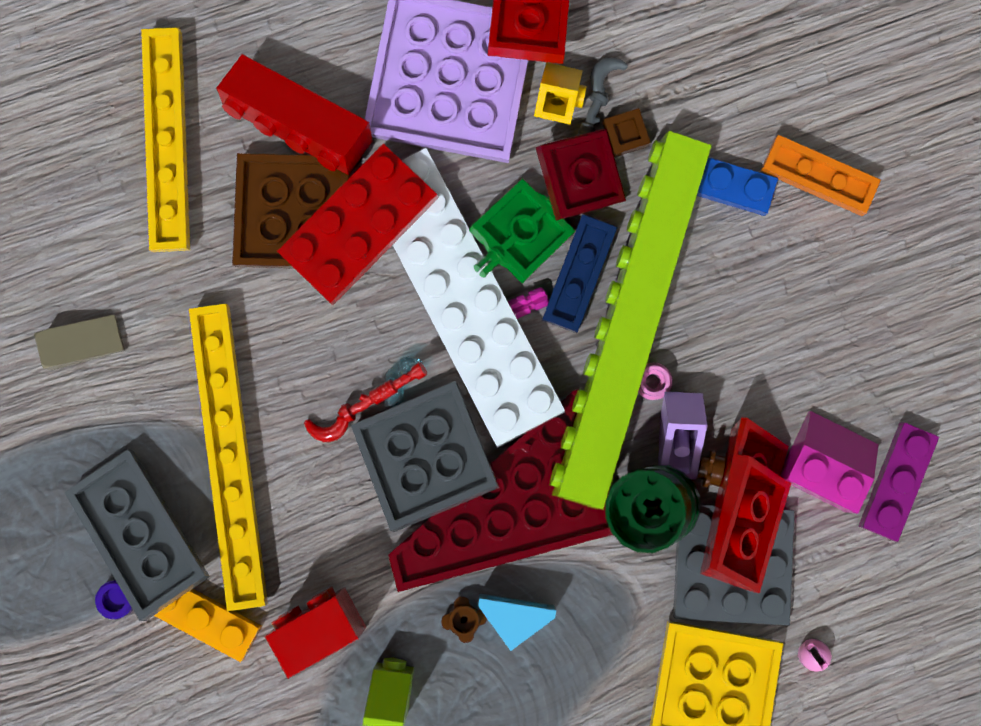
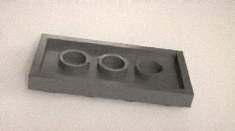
M127 449L64 492L139 621H147L210 577L134 451Z

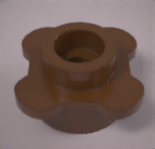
M710 450L708 457L701 456L697 478L703 479L702 487L708 488L709 485L719 487L721 484L726 457L716 455L715 450Z
M461 596L455 599L454 608L449 614H445L442 617L441 623L444 629L451 630L455 635L459 636L461 642L469 643L474 639V633L479 625L486 623L487 617L481 609L477 610L470 605L467 597ZM462 616H466L468 618V621L466 623L461 622L460 619Z

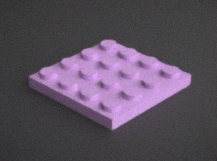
M388 0L365 114V120L370 123L372 138L509 163L528 60L487 56L492 7L455 0Z

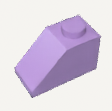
M664 392L660 415L658 465H670L683 471L690 479H696L707 429L703 393Z

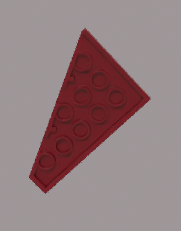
M578 390L572 391L561 401L565 410L563 414L526 432L490 464L500 488L431 516L388 554L397 592L613 535L605 518V505L604 509H594L552 495L554 486L550 485V478L556 463L562 464L566 449L561 448V443L566 428L568 426L573 427L577 412L572 411V407Z

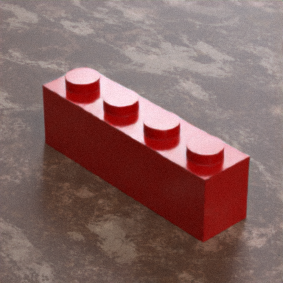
M241 54L216 87L222 101V108L231 117L238 120L244 118L253 123L256 129L269 137L275 135L283 139L292 150L300 154L306 152L314 156L328 170L336 171L337 169L349 175L373 141L368 121Z

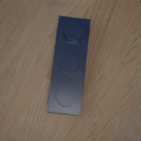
M582 214L542 321L576 334L578 333L617 227Z

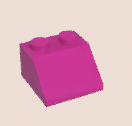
M809 411L785 459L780 476L790 482L791 486L844 512L858 514L875 479L879 444Z

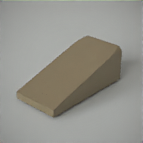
M116 315L58 326L34 333L43 369L56 370L125 351Z

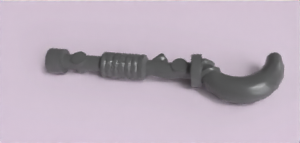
M608 57L601 59L593 67L590 75L593 93L589 98L593 103L588 110L585 123H581L577 136L594 132L595 128L593 125L600 123L599 117H596L600 107L606 106L609 101L608 93L605 92L606 88H604L605 77L613 70H626L628 64L623 60Z

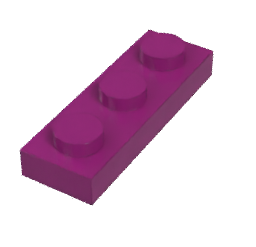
M905 422L899 423L858 527L889 540L899 541L938 443L939 436Z

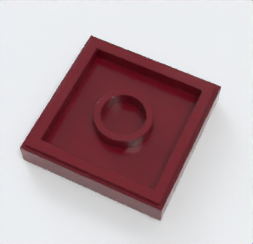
M607 129L536 147L556 221L626 201Z

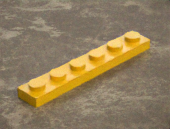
M179 27L141 29L149 250L151 252L190 251L182 31Z

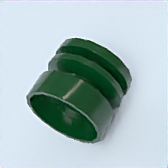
M652 465L622 476L611 487L605 502V518L611 533L623 546L635 552L655 553L679 542L695 528L700 516L701 498L695 483L683 471L670 465ZM658 498L663 501L660 507L664 510L659 513L654 510L657 505L654 500Z

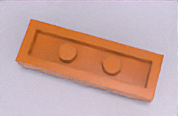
M780 135L774 138L760 170L764 174L776 177L780 181L860 216L867 214L881 182V179Z

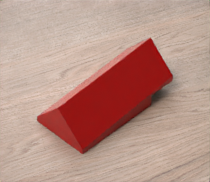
M741 417L731 429L725 456L724 473L717 493L700 574L760 594L791 486L790 482L780 476L789 446L749 418Z

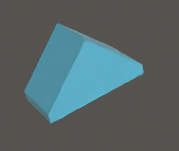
M486 594L479 595V608L510 651L555 619L556 616L554 605Z

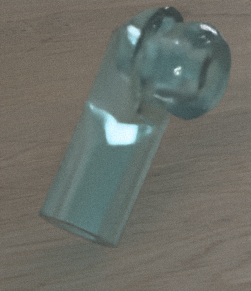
M411 356L401 358L386 373L385 382L390 379L394 381L411 371L413 365L418 362L423 364V362L418 358L413 359ZM404 386L398 389V393L385 399V406L395 407L403 403Z

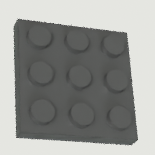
M456 381L351 425L389 529L392 532L401 530L500 488Z
M700 504V516L695 528L685 538L676 543L673 617L686 620L790 626L795 510L784 509L759 594L700 574L715 505Z

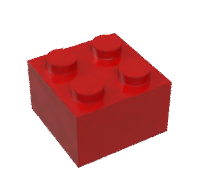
M331 586L306 602L309 608L302 611L298 605L271 622L274 629L265 638L287 679L356 641L366 629V625L345 587L335 592Z

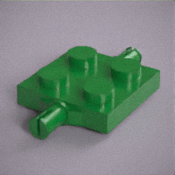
M522 178L469 229L485 246L488 252L474 265V270L478 273L488 264L479 274L485 278L487 274L500 264L507 268L523 284L575 233V230L564 219L556 221L549 196L546 197L536 192Z

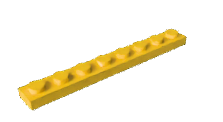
M228 304L190 308L189 316L227 611L262 607L268 604L230 307Z

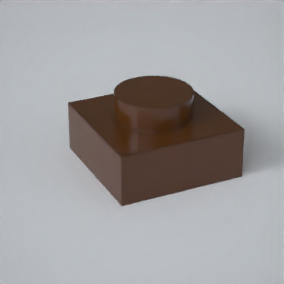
M639 108L606 118L602 122L604 129H607L614 158L647 148L651 144Z

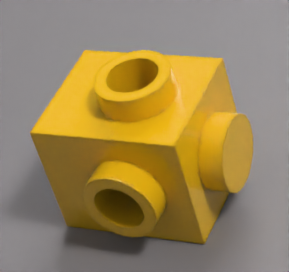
M546 62L534 117L571 125L574 107L582 108L587 86L580 84L583 70Z

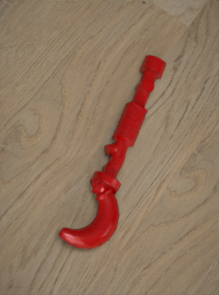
M418 362L411 367V371L394 381L390 379L370 391L369 396L361 394L359 399L361 401L352 406L348 403L341 405L337 412L339 416H337L336 422L329 427H320L310 419L305 420L306 430L318 441H337L345 434L349 422L356 419L355 414L364 411L372 404L378 405L385 399L398 393L399 388L416 378L420 380L425 377L427 371L424 365Z

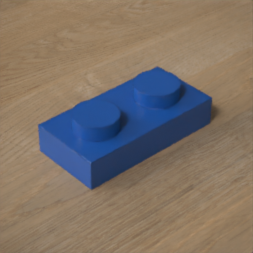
M708 157L697 196L765 216L768 214L778 178Z

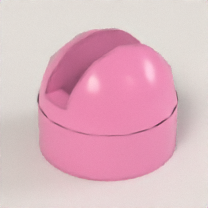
M809 639L799 647V661L808 670L819 672L825 670L831 663V651L823 642L817 639ZM812 648H815L822 657L823 661L820 664L809 652Z

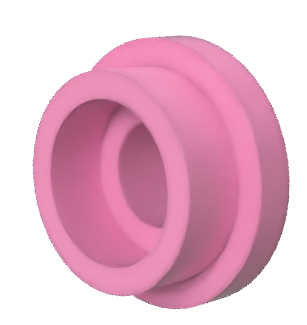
M647 363L638 394L648 400L661 399L664 397V392H669L672 387L671 373L660 363ZM651 374L659 379V385L655 389L649 388L646 384V378Z

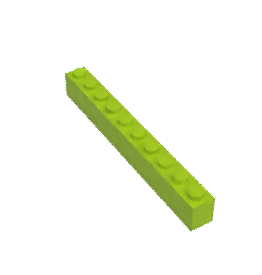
M668 131L660 141L655 140L651 147L648 162L653 163L649 176L644 175L637 196L642 198L639 211L634 210L630 216L627 232L632 234L628 246H622L616 262V267L621 268L617 282H611L606 294L605 302L610 304L606 318H600L595 330L594 338L599 340L595 354H589L584 366L583 375L588 376L584 390L579 389L574 399L572 411L577 412L573 427L568 426L563 435L561 448L566 449L562 464L556 463L550 478V485L554 486L552 494L554 496L594 509H604L712 146L710 144Z

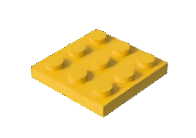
M667 621L650 726H770L783 643L772 639Z

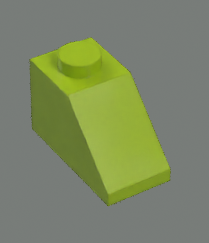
M384 658L383 663H376L372 673L363 726L405 725L414 667L406 666L405 660Z

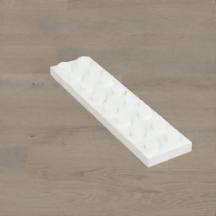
M427 148L402 161L433 189L439 198L393 244V247L496 446L499 447L563 414L565 410L492 271L485 278L479 275L488 264L478 273L474 270V265L484 256L469 231Z

